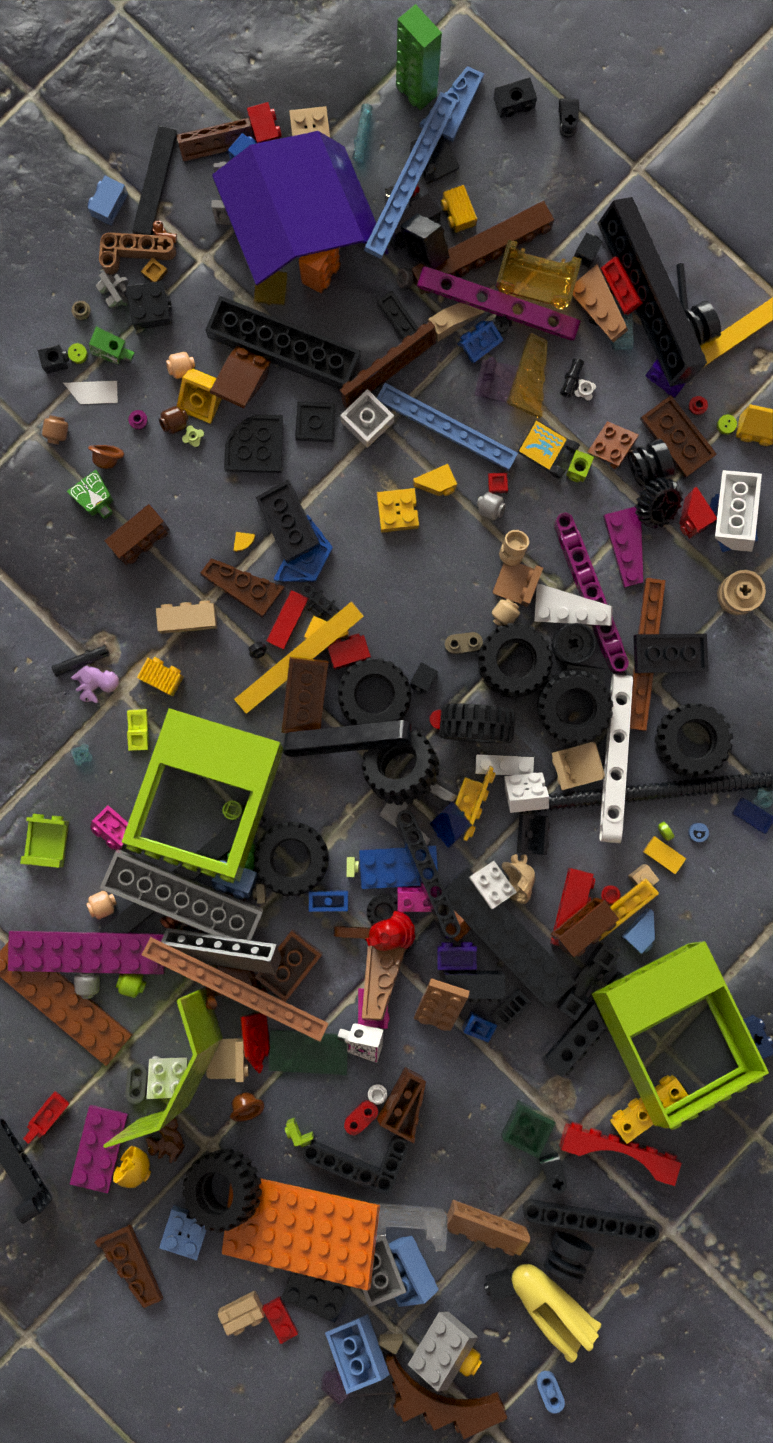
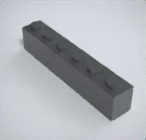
M171 928L166 929L161 941L205 964L275 975L281 961L277 944Z

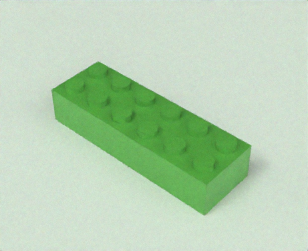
M415 4L399 17L397 22L396 87L401 93L404 92L407 95L409 102L413 106H417L419 110H422L437 97L442 32Z

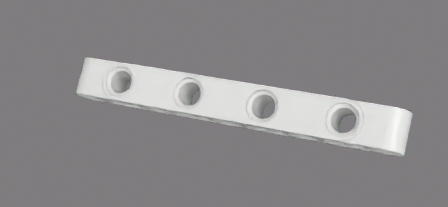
M613 674L611 678L610 693L611 700L613 701V715L608 722L610 724L607 727L604 764L605 778L603 779L599 836L601 842L619 844L621 843L623 831L633 677L628 675ZM616 699H622L624 701V705H619L616 702ZM614 735L620 736L621 739H622V742H621V743L616 742V741L614 740L613 736H614ZM612 772H615V773L618 774V776H619V780H618V781L613 780V779L611 778V773H612ZM609 810H612L616 813V819H612L608 816Z

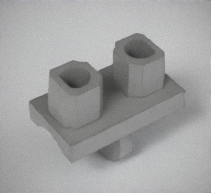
M102 272L99 275L101 280L96 284V287L104 295L110 291L111 295L106 299L108 306L112 309L120 305L127 306L129 303L124 293L127 292L128 279L126 277L120 278L118 274L113 277Z

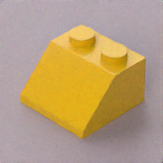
M193 368L182 377L177 407L181 410L184 409L188 415L211 424L222 398L210 393L216 378Z
M750 404L739 417L735 437L741 438L740 440L744 442H759L762 446L773 445V409Z

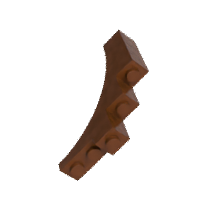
M386 1354V1365L389 1374L394 1379L392 1384L396 1392L393 1407L396 1415L401 1416L403 1422L423 1413L427 1425L431 1424L434 1431L453 1422L457 1433L461 1432L463 1439H466L508 1419L498 1392L472 1399H456L436 1394L411 1378L403 1369L395 1354Z

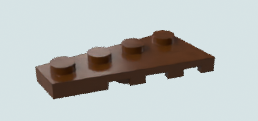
M212 558L200 572L202 577L262 618L285 588V586L253 576L249 572L240 571L233 566Z
M131 1224L98 1238L94 1242L98 1248L101 1247L104 1251L106 1259L116 1267L118 1275L128 1283V1288L143 1308L163 1299V1295Z

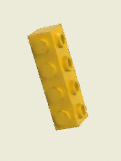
M673 1075L663 1077L659 1081L660 1084L654 1087L664 1109L688 1096L685 1089ZM635 1098L630 1101L626 1109L615 1112L610 1120L626 1144L654 1125L641 1098Z

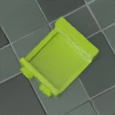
M33 814L32 817H26L28 830L25 854L21 856L20 864L64 867L69 821H63L64 817L52 816V819H44L42 814Z

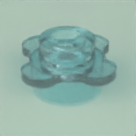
M87 744L71 749V754L75 759L74 763L78 766L82 765L83 762H90L93 759Z
M760 788L757 791L756 798L753 799L754 805H760L763 808L770 807L773 804V790L766 791Z

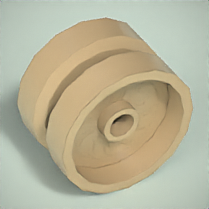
M736 571L725 578L719 585L717 592L718 602L722 609L729 614L736 616L745 615L759 607L763 602L766 594L765 584L762 578L753 571Z

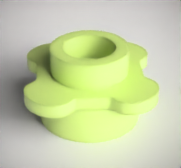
M190 425L186 428L187 432L182 437L184 443L193 445V447H198L204 432Z

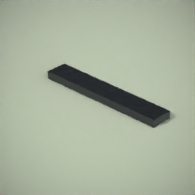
M158 126L132 229L133 234L152 235L153 223L156 221L177 137L176 129Z

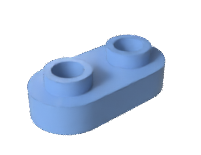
M542 1371L538 1374L536 1383L545 1407L551 1413H559L563 1410L565 1401L558 1382L552 1372ZM544 1379H549L548 1383H543ZM553 1397L557 1398V1401L551 1402L550 1400Z

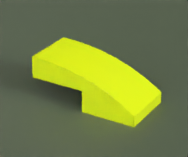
M147 709L128 710V751L148 750Z

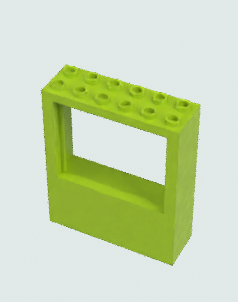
M169 708L122 843L127 845L126 849L137 854H141L143 851L145 855L156 860H160V857L164 858L163 861L175 866L181 863L182 867L194 872L200 869L201 873L213 878L219 875L223 881L233 884L234 881L240 882L284 749L281 743ZM165 766L250 792L227 863L141 837Z
M705 941L688 943L592 993L654 1126L671 1130L677 1129L682 1126L683 1121L697 1118L699 1112L713 1109L715 1103L729 1100L731 1094L745 1091L748 1088L747 1085L762 1081L764 1079L763 1076L769 1073ZM706 999L738 1068L664 1109L631 1038Z

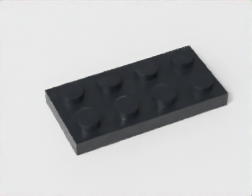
M289 479L255 497L287 563L321 545Z
M707 634L633 635L635 673L708 672Z

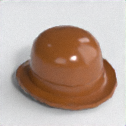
M91 445L88 447L92 451L93 463L102 469L113 468L117 464L118 459L123 458L125 455L122 449L111 445Z
M249 1092L241 1093L232 1101L233 1112L230 1115V1119L238 1122L252 1120L263 1112L264 1102L256 1099Z

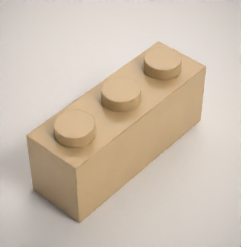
M200 601L197 605L185 602L180 603V606L173 607L172 604L161 605V608H156L157 628L161 634L217 629L216 606L214 603H210V601Z

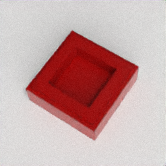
M488 473V489L490 493H508L507 473Z

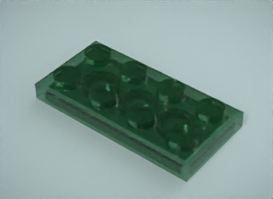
M271 1030L269 1071L347 1075V1043L337 1040L338 1034L324 1033L321 1041H318L299 1031Z

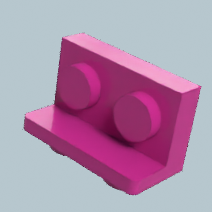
M107 805L92 820L90 828L94 835L102 837L106 841L109 848L121 850L124 845L122 839L128 822Z
M421 886L397 888L399 912H432ZM433 887L430 890V894L437 898V890Z

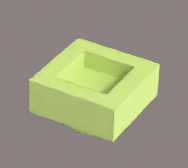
M347 857V877H355V873L359 872V861H355V857Z

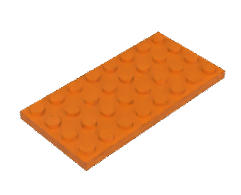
M261 1178L259 1188L262 1189V1196L258 1197L260 1204L255 1209V1214L245 1223L229 1231H224L223 1255L368 1291L371 1288L380 1205ZM231 1183L227 1208H230L233 1201V1189Z

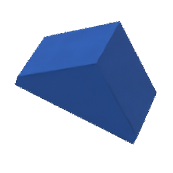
M470 1011L462 1026V1030L467 1035L489 1043L497 1025Z

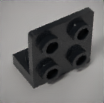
M443 135L440 137L422 174L427 185L459 169V164ZM417 139L411 141V144H410V154H411V152H412V149H413V147H414V145H415Z

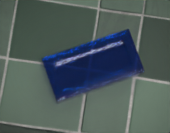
M743 797L732 812L734 816L763 834H767L773 824V816Z

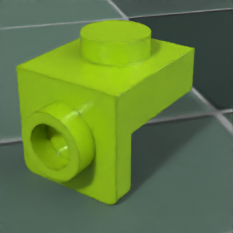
M295 1117L287 1120L285 1132L288 1139L292 1138L294 1146L300 1145L304 1147L310 1144L314 1138L313 1131L302 1135Z

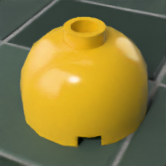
M130 1146L120 1159L123 1161L121 1167H116L113 1181L125 1188L139 1186L143 1181L146 1182L151 1174L149 1170L150 1159L147 1154L138 1147Z

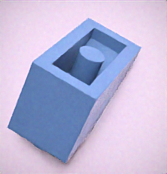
M646 908L621 935L641 954L648 952L653 946L652 942L655 940L654 912L649 908Z

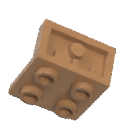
M503 563L492 593L528 607L543 568L537 565L533 569L523 564L510 566Z

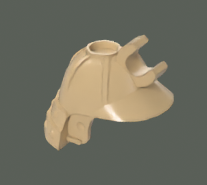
M517 854L511 856L512 863H502V869L516 890V893L509 898L517 903L526 904L532 894L535 872L531 866L526 864V854L521 855L520 862L518 861Z

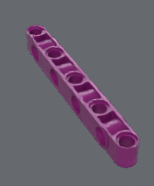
M429 267L422 268L417 287L500 317H506L514 322L567 340H575L581 323L576 318ZM441 282H449L450 289L444 290L441 287ZM477 294H484L486 301L479 302ZM513 306L520 307V315H516L513 312ZM549 318L555 319V327H551L548 324Z
M566 512L559 514L555 520L554 528L580 597L607 604L572 515ZM565 519L568 522V526H561L559 520ZM579 554L582 558V561H574L573 555ZM587 589L594 590L595 597H589ZM613 617L612 626H608V633L601 631V625H591L610 671L618 674L626 670L629 662ZM618 659L622 662V669L615 667V660Z

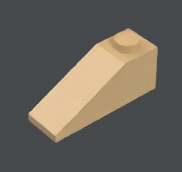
M457 303L430 317L428 323L431 321L434 324L436 341L439 342L484 314V311Z

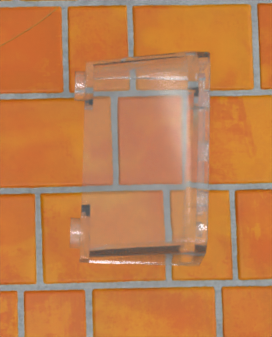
M373 1203L380 1205L376 1240L380 1237H386V1227L425 1229L426 1240H431L434 1243L435 1251L446 1252L448 1219L445 1210L429 1206Z

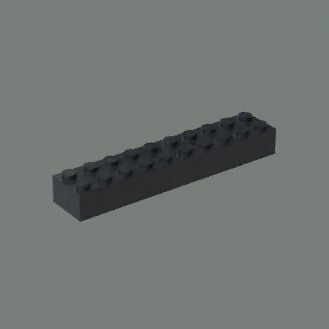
M633 197L613 200L597 223L612 258L615 256L619 258L642 302L636 308V311L670 387L688 383L707 364L706 357L702 352L698 339L692 330L683 306L678 299Z

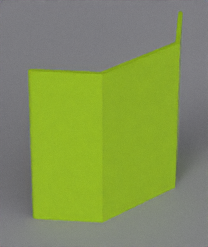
M206 987L177 1000L193 1056L166 1109L137 1119L105 1143L103 1147L107 1148L159 1131L189 1106L223 1039L214 1009L206 1008Z

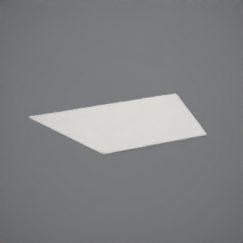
M117 381L63 383L80 404L118 403Z

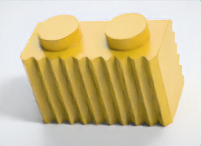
M461 185L444 191L441 206L443 211L447 210L449 227L453 228L455 233L476 226L477 217L465 186Z
M156 657L153 660L147 658L137 678L173 697L184 678L180 674L181 670L173 666L170 668L163 666L164 661Z

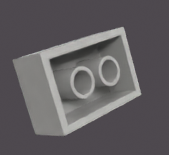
M449 1311L439 1312L409 1361L408 1366L437 1392L448 1390L462 1363L477 1341L478 1336Z

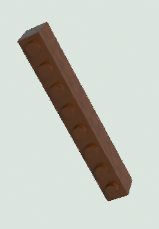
M542 201L448 249L450 258L435 268V270L456 277L465 276L471 269L482 267L490 259L496 260L502 256V253L508 250L513 251L524 242H531L539 234L544 235L552 229L554 218L545 202ZM422 264L411 268L414 277L413 281L416 286L422 268L426 267ZM443 281L441 285H447L449 282ZM418 288V290H419V292L421 293V295L424 294V293H427V294L431 293V292H428V291H425V290H423V289Z

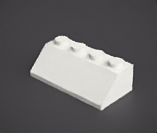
M725 470L722 472L715 539L732 550L749 552L753 550L762 474Z

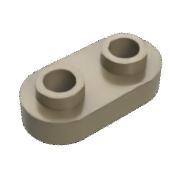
M475 632L454 634L447 637L444 646L450 654L470 653L478 651L483 644V640ZM470 639H476L477 644H470ZM456 641L458 646L452 647L451 642Z

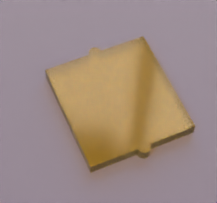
M277 271L259 285H255L254 303H265L268 306L271 304L285 305L288 273Z

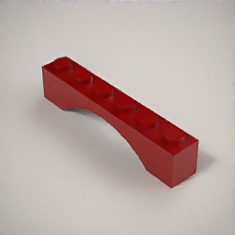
M565 1123L559 1143L562 1151L578 1156L600 1150L621 1152L641 1162L650 1171L655 1180L675 1186L682 1164L676 1158L677 1155L670 1152H665V1154L659 1153L658 1149L651 1146L643 1148L635 1141L626 1144L616 1135H602L600 1130L594 1128L587 1130L579 1123Z

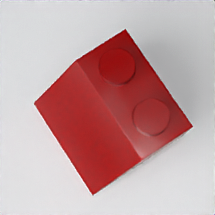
M697 487L693 488L685 497L679 522L682 533L688 536L689 539L708 528L717 520L714 512Z

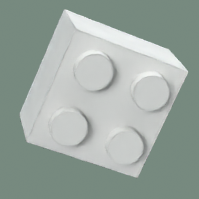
M368 389L340 415L341 423L367 448L394 423V415Z

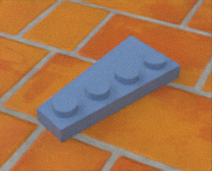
M467 66L454 81L448 92L444 93L458 100L442 133L445 139L454 141L484 78V73ZM432 109L428 116L420 122L419 127H424Z

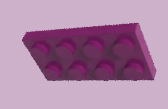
M94 1105L89 1106L70 1185L104 1193L110 1191L121 1143L107 1148L103 1146L125 1129L128 1118L127 1113Z

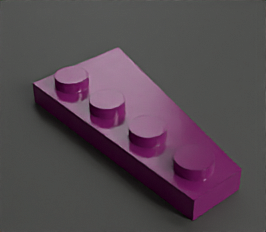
M635 507L603 516L624 588L643 583L641 522L635 514Z

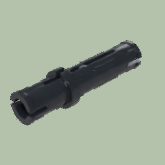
M106 645L91 651L86 650L81 655L52 665V671L58 677L87 664L92 665L97 660L109 657V650L106 649Z

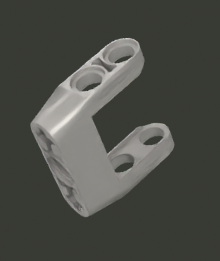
M408 768L403 777L410 774L412 770ZM438 784L430 786V792L444 801L454 803L457 798L456 795ZM394 801L392 804L386 803L379 816L397 828L395 819L399 812L406 810L408 805L406 802H403V805H396ZM400 819V821H401L403 824H409V823L405 822L404 820ZM421 831L425 843L428 846L431 839H429L426 836V834ZM414 833L408 834L417 840V836Z

